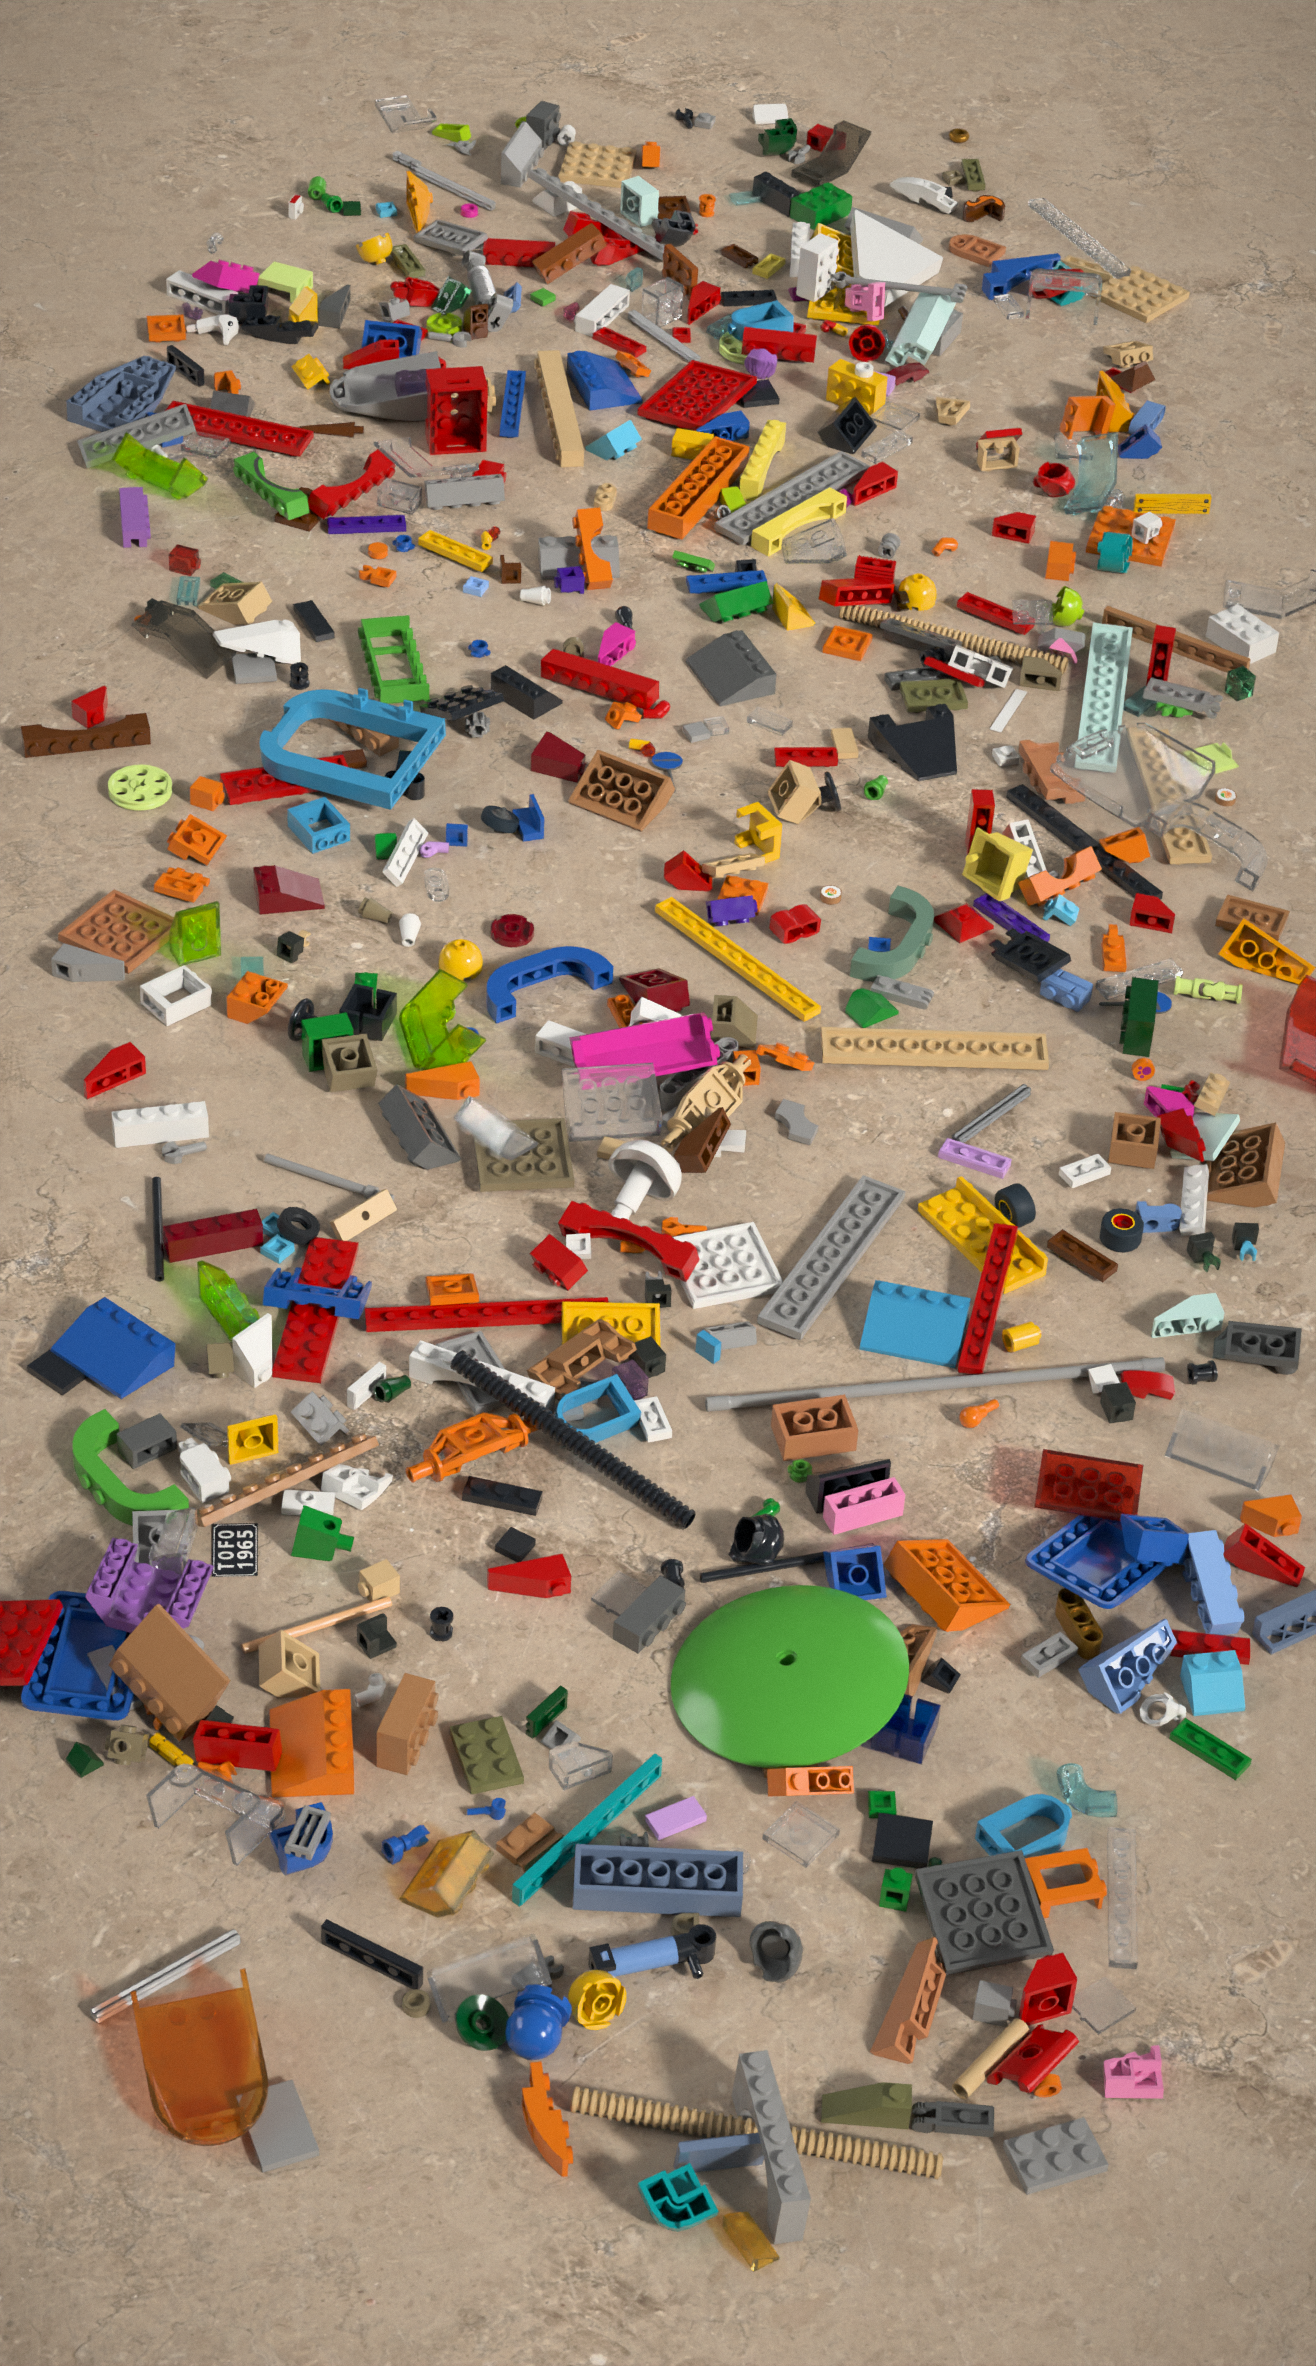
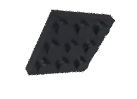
M472 685L461 687V691L447 692L442 698L429 699L426 701V704L419 707L421 713L454 721L504 702L503 693L494 692L492 689L484 690L483 687L474 688Z

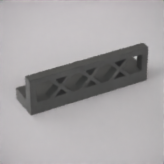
M888 618L880 624V628L885 629L884 639L920 651H927L936 646L944 649L947 660L951 659L956 645L962 646V641L893 618Z

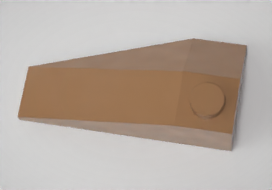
M912 1624L900 1632L909 1659L908 1684L900 1704L910 1703L917 1691L937 1634V1627Z

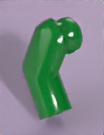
M768 1498L763 1503L764 1508L751 1517L763 1514L775 1516L780 1512V1504L773 1498Z

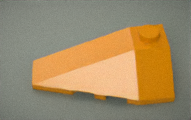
M1244 918L1218 953L1236 967L1302 986L1316 968Z

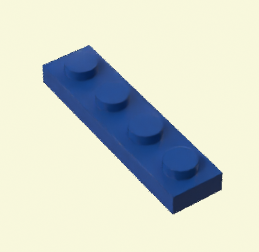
M764 570L686 576L688 590L690 593L695 594L731 591L767 581Z

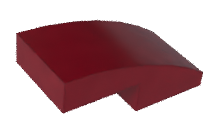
M909 363L896 367L886 374L895 376V385L898 386L909 378L916 382L930 372L921 363Z

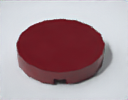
M506 914L501 916V919L497 920L496 918L492 922L491 938L501 946L510 948L521 947L532 941L534 937V924L527 921V918L522 915Z

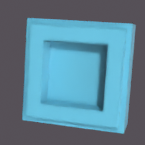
M393 202L376 204V211L380 218L397 216V209Z

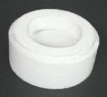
M860 362L855 365L854 373L858 377L868 378L873 375L874 367L870 363Z

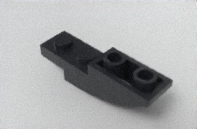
M267 315L265 317L249 316L241 327L243 331L267 341L298 344L301 337H313L318 329L317 321L309 320L282 322L281 316Z

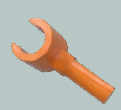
M204 1762L198 1763L199 1769L219 1774L224 1784L232 1783L231 1775H237L231 1762H224L220 1765Z

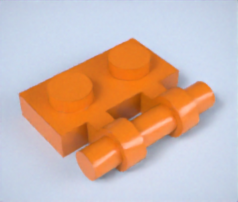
M169 867L167 873L163 872L154 884V892L194 903L203 892V886L208 887L210 879L203 877L202 874L197 872L192 874L185 872L183 868L177 867L175 869Z

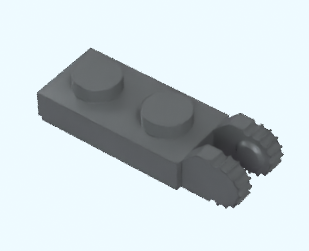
M921 2101L915 2102L912 2106V2113L917 2117L911 2121L913 2131L915 2130L919 2133L934 2131L937 2133L993 2137V2106L936 2101V2103Z

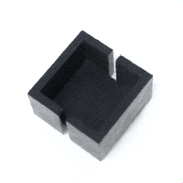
M354 983L339 1010V1014L347 1013L353 1027V1035L367 1034L369 1039L383 1041L397 1015V993L377 989L375 1009L373 1008V987Z

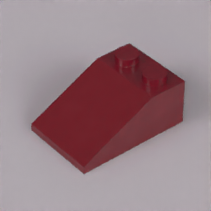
M276 865L253 867L254 891L259 915L325 909L318 878Z
M657 968L619 977L620 983L635 1004L643 997L674 1012L682 1011V1007L690 1006L687 979L663 969Z

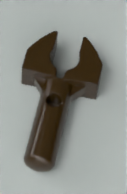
M894 586L893 596L897 600L898 612L908 611L909 608L906 606V603H909L907 592L899 591L897 586Z

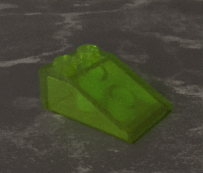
M218 901L175 913L169 933L170 952L179 966L221 956L220 903Z

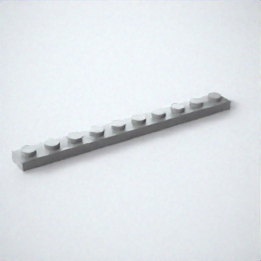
M542 168L529 170L528 178L663 261L664 244L658 243L654 237L645 235L641 229L632 227L625 219L614 216L615 213L603 209L599 203L590 201L586 195L577 193L569 185H564L560 182L559 178L548 175L546 170Z

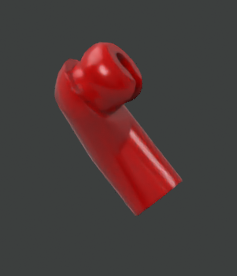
M1190 1080L1188 1085L1184 1087L1182 1094L1192 1103L1197 1101L1199 1096L1197 1091L1200 1089V1084Z

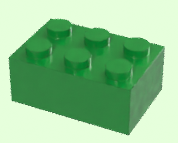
M824 183L791 198L790 218L798 222L810 224V229L815 230L818 223L827 226L849 216L853 196L845 190L837 188L832 183Z

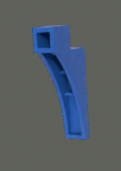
M1059 253L992 261L991 273L983 274L982 291L989 300L1006 298V294L1012 288L1032 279L1035 270H1053L1061 260V256Z

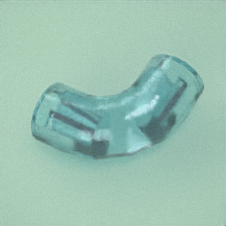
M1065 1764L1057 1769L1058 1786L1061 1794L1073 1809L1087 1816L1101 1818L1117 1817L1118 1805L1115 1790L1101 1791L1090 1788L1085 1782L1083 1768L1078 1764Z

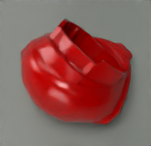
M1048 461L1039 468L1037 476L1033 478L1034 486L1041 488L1050 497L1068 495L1076 484L1069 467L1061 463H1049Z

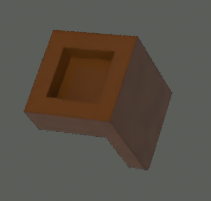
M500 555L501 584H521V562L505 563L504 555Z

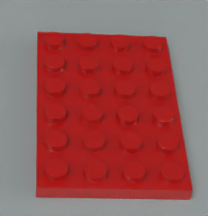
M692 360L638 408V416L696 431V429L724 414L757 384V376Z

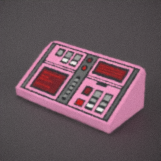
M1062 638L1056 640L1049 647L1051 654H1055L1057 657L1061 655L1062 658L1067 657L1069 663H1077L1074 650Z

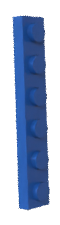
M507 370L500 436L507 438L519 436L526 371Z

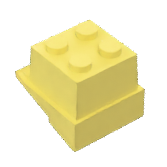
M977 828L969 854L965 858L966 864L962 875L981 887L982 891L998 901L1008 899L1012 892L1020 889L1018 882L1024 879L1033 849L998 832L988 834Z

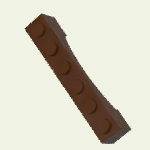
M146 713L125 715V718L118 722L82 730L52 729L43 727L42 724L21 726L25 758L151 744L150 725Z

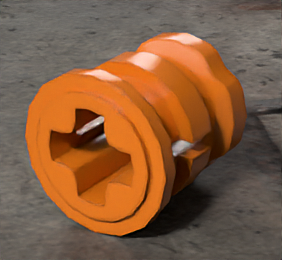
M711 194L700 195V216L712 217L714 215L713 209L715 208L714 202H716V197Z

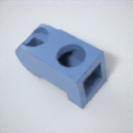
M1137 1201L1135 1212L1144 1222L1143 1233L1171 1232L1179 1227L1182 1210L1175 1204L1147 1206L1146 1201Z

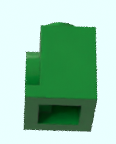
M899 1867L892 1870L885 1868L879 1907L906 1912L913 1874L906 1873L904 1869ZM889 1891L903 1894V1898L887 1897V1893Z

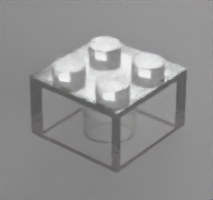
M666 277L644 288L642 294V315L660 328L681 318L684 285Z

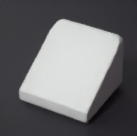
M1111 1364L1087 1369L1093 1393L1102 1392L1103 1385L1120 1383Z

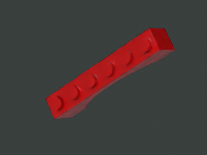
M377 449L369 454L363 467L366 472L357 480L345 485L332 487L323 484L313 490L308 499L309 509L323 520L328 516H333L340 508L344 509L351 501H356L363 493L367 494L374 486H379L386 478L390 479L396 471L394 468L397 461L383 449Z
M571 1201L558 1222L562 1236L565 1237L569 1234L590 1233L591 1239L611 1238L633 1243L658 1258L662 1263L665 1275L687 1282L700 1260L696 1247L688 1241L681 1242L669 1234L657 1233L648 1226H638L626 1218L614 1217L605 1210L598 1211L583 1202Z

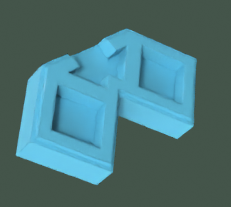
M272 1212L262 1220L263 1234L271 1239L260 1248V1252L265 1257L280 1264L295 1249L294 1243L286 1239L277 1228V1220L280 1215Z

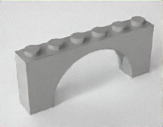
M768 2050L742 2053L738 2056L732 2099L737 2116H742V2119L753 2118L760 2137L768 2188L767 2223L773 2244L802 2241L811 2197Z

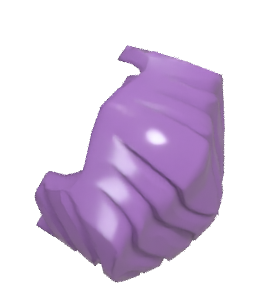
M752 349L745 359V368L750 375L757 376V379L769 378L775 373L777 356L771 354L766 349Z

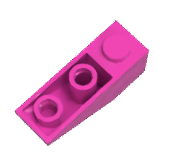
M616 622L606 629L603 633L598 662L612 666L622 659L624 655L632 651L636 645L635 630Z

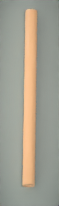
M387 1596L283 1631L296 1638L391 1607L392 1602L390 1597ZM274 1634L241 1644L243 1653L247 1654L259 1650V1645Z

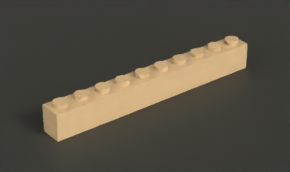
M560 350L537 351V358H534V368L537 379H539V389H541V398L543 399L544 409H546L548 427L551 429V439H553V448L556 450V460L560 461L561 467H583L584 447Z

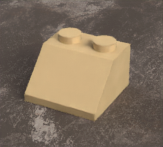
M278 1631L259 1645V1686L278 1698L305 1697L319 1692V1653L286 1632Z

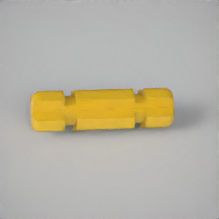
M155 1733L149 1738V1746L155 1751H159V1754L171 1764L177 1765L180 1771L187 1773L193 1768V1759L187 1754L183 1755L184 1752L169 1740L165 1741L166 1738L160 1733Z

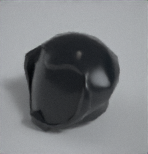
M770 1514L742 1517L735 1528L734 1542L728 1553L731 1559L737 1563L751 1562L760 1565H771L783 1548L785 1539L784 1530L778 1519Z

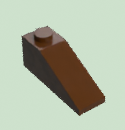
M723 1107L715 1110L680 1142L674 1153V1159L679 1163L681 1173L707 1172L731 1125Z

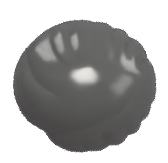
M776 1921L761 1922L752 1930L750 1947L753 1954V1962L755 1966L758 1965L763 1971L762 1978L768 1982L780 1983L793 1977L801 1964L803 1956V1945L796 1931L789 1925Z

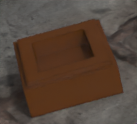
M363 749L342 751V755L349 768L367 767V760Z

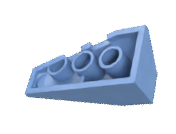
M1162 1619L1097 1655L1078 1668L1088 1692L1116 1714H1120L1139 1700L1141 1690L1145 1684L1151 1682L1153 1679L1152 1674L1158 1665L1163 1664L1177 1641L1167 1619Z

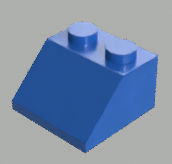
M1121 1514L1120 1520L1125 1549L1127 1553L1134 1557V1561L1141 1564H1149L1150 1561H1156L1165 1566H1172L1173 1563L1183 1564L1189 1538L1187 1532L1168 1518Z
M867 1545L823 1551L826 1577L830 1588L853 1594L863 1600L887 1598L881 1546Z

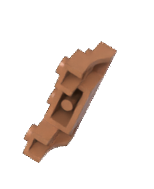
M1031 740L1019 742L1018 751L1024 760L1023 771L1028 775L1031 785L1035 787L1038 794H1043L1046 800L1062 798L1065 804L1085 801L1086 790L1085 788L1079 789V779L1063 781L1064 773L1059 765H1063L1065 754L1064 752L1058 753V742L1043 744Z

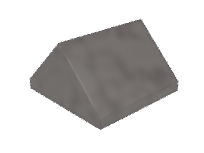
M213 391L210 409L250 417L255 407V402L247 395Z

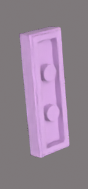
M949 1138L945 1140L938 1152V1158L1001 1179L1004 1178L1012 1161L1010 1158Z

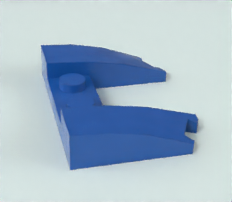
M297 1267L295 1268L294 1275H291L290 1272L281 1273V1268H277L264 1286L263 1305L287 1309L291 1300H294L295 1303L301 1305L314 1303L322 1308H332L334 1306L335 1316L359 1319L366 1305L372 1282L368 1281L363 1287L362 1283L357 1282V1276L350 1275L341 1290L299 1284L298 1280L302 1268Z

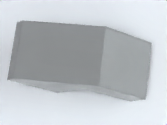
M1057 627L1039 635L1038 648L1043 652L1049 650V647L1059 638H1062L1074 652L1085 646L1084 633Z

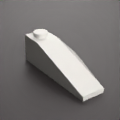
M271 620L214 631L213 633L214 638L222 647L240 652H245L247 649L256 653L259 657H264V654L275 657V661L281 663L295 664L296 662H301L300 633L294 626V623L289 620Z

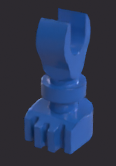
M419 1825L407 1835L403 1834L398 1838L392 1836L382 1841V1853L385 1854L384 1857L392 1865L398 1863L403 1857V1852L410 1850L411 1847L425 1845L429 1841L425 1835L430 1832L424 1825Z

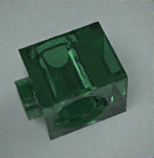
M1245 666L1230 670L1227 673L1224 691L1235 701L1253 696L1256 676Z

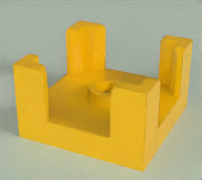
M759 802L737 809L736 817L741 818L750 814L749 830L735 835L734 844L739 848L755 844L765 853L761 855L765 857V863L780 858L782 823Z

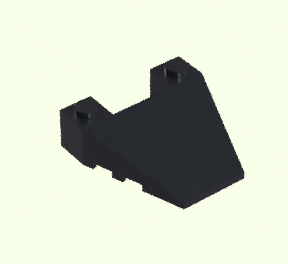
M946 704L927 707L924 721L896 725L889 714L870 717L868 739L874 748L879 752H885L888 755V759L892 762L897 761L901 764V769L917 781L957 774L954 715Z

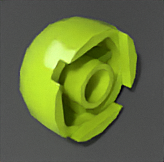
M1063 586L1056 595L1058 597L1056 603H1053L1051 606L1048 621L1061 627H1068L1074 624L1077 619L1080 620L1082 618L1084 609L1082 608L1083 601L1079 593Z

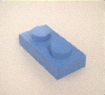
M517 282L504 292V296L513 299L511 313L516 312L521 306L522 286Z

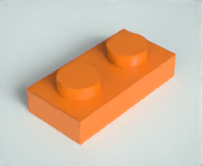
M617 351L615 358L620 361L622 367L630 369V373L636 377H649L651 370L632 354Z

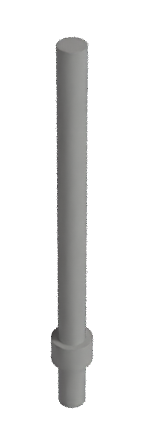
M266 1154L264 1159L265 1163L362 1194L367 1199L380 1191L376 1186L369 1184L365 1186L271 1154ZM390 1194L392 1200L394 1201V1195Z

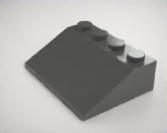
M743 630L725 633L686 658V663L719 706L775 694L777 674Z

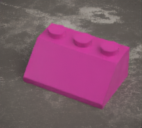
M219 259L218 262L209 261L195 271L192 277L219 288L249 293V286L257 285L260 273L253 271L254 268L243 264V267H241L240 264L231 262L229 265V262Z

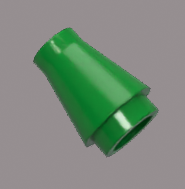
M328 193L322 195L321 201L329 212L336 213L342 209L343 203L339 196Z

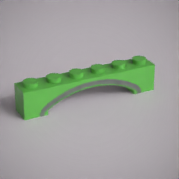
M255 452L234 459L235 467H233L235 476L241 479L245 485H248L253 492L261 496L263 500L268 502L271 507H274L280 515L291 520L309 513L307 495L298 488H285L274 484L264 477L263 459Z

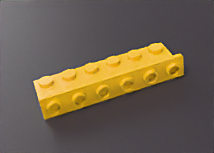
M962 1176L957 1178L955 1188L918 1204V1212L981 1272L994 1223L1015 1226ZM1019 1230L1003 1294L1046 1275L1047 1256Z

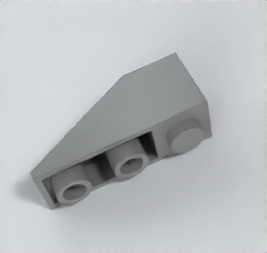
M65 943L51 958L52 976L67 981H123L125 979L124 961Z

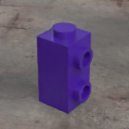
M753 895L706 901L708 923L715 922V927L728 925L729 920H736V924L747 923L749 918L755 917L757 902L755 899L753 900Z

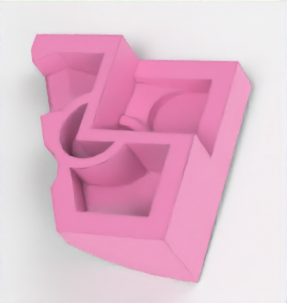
M1151 2046L1150 2053L1138 2056L1134 2051L1122 2058L1105 2060L1103 2066L1105 2098L1163 2099L1164 2088L1161 2074L1160 2046Z

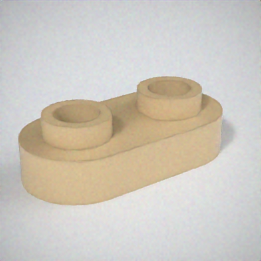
M611 483L600 485L594 497V508L600 507L601 511L611 510L617 496V488Z

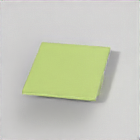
M1224 742L1221 746L1218 743L1182 752L1184 757L1203 777L1239 767L1232 759L1231 749Z

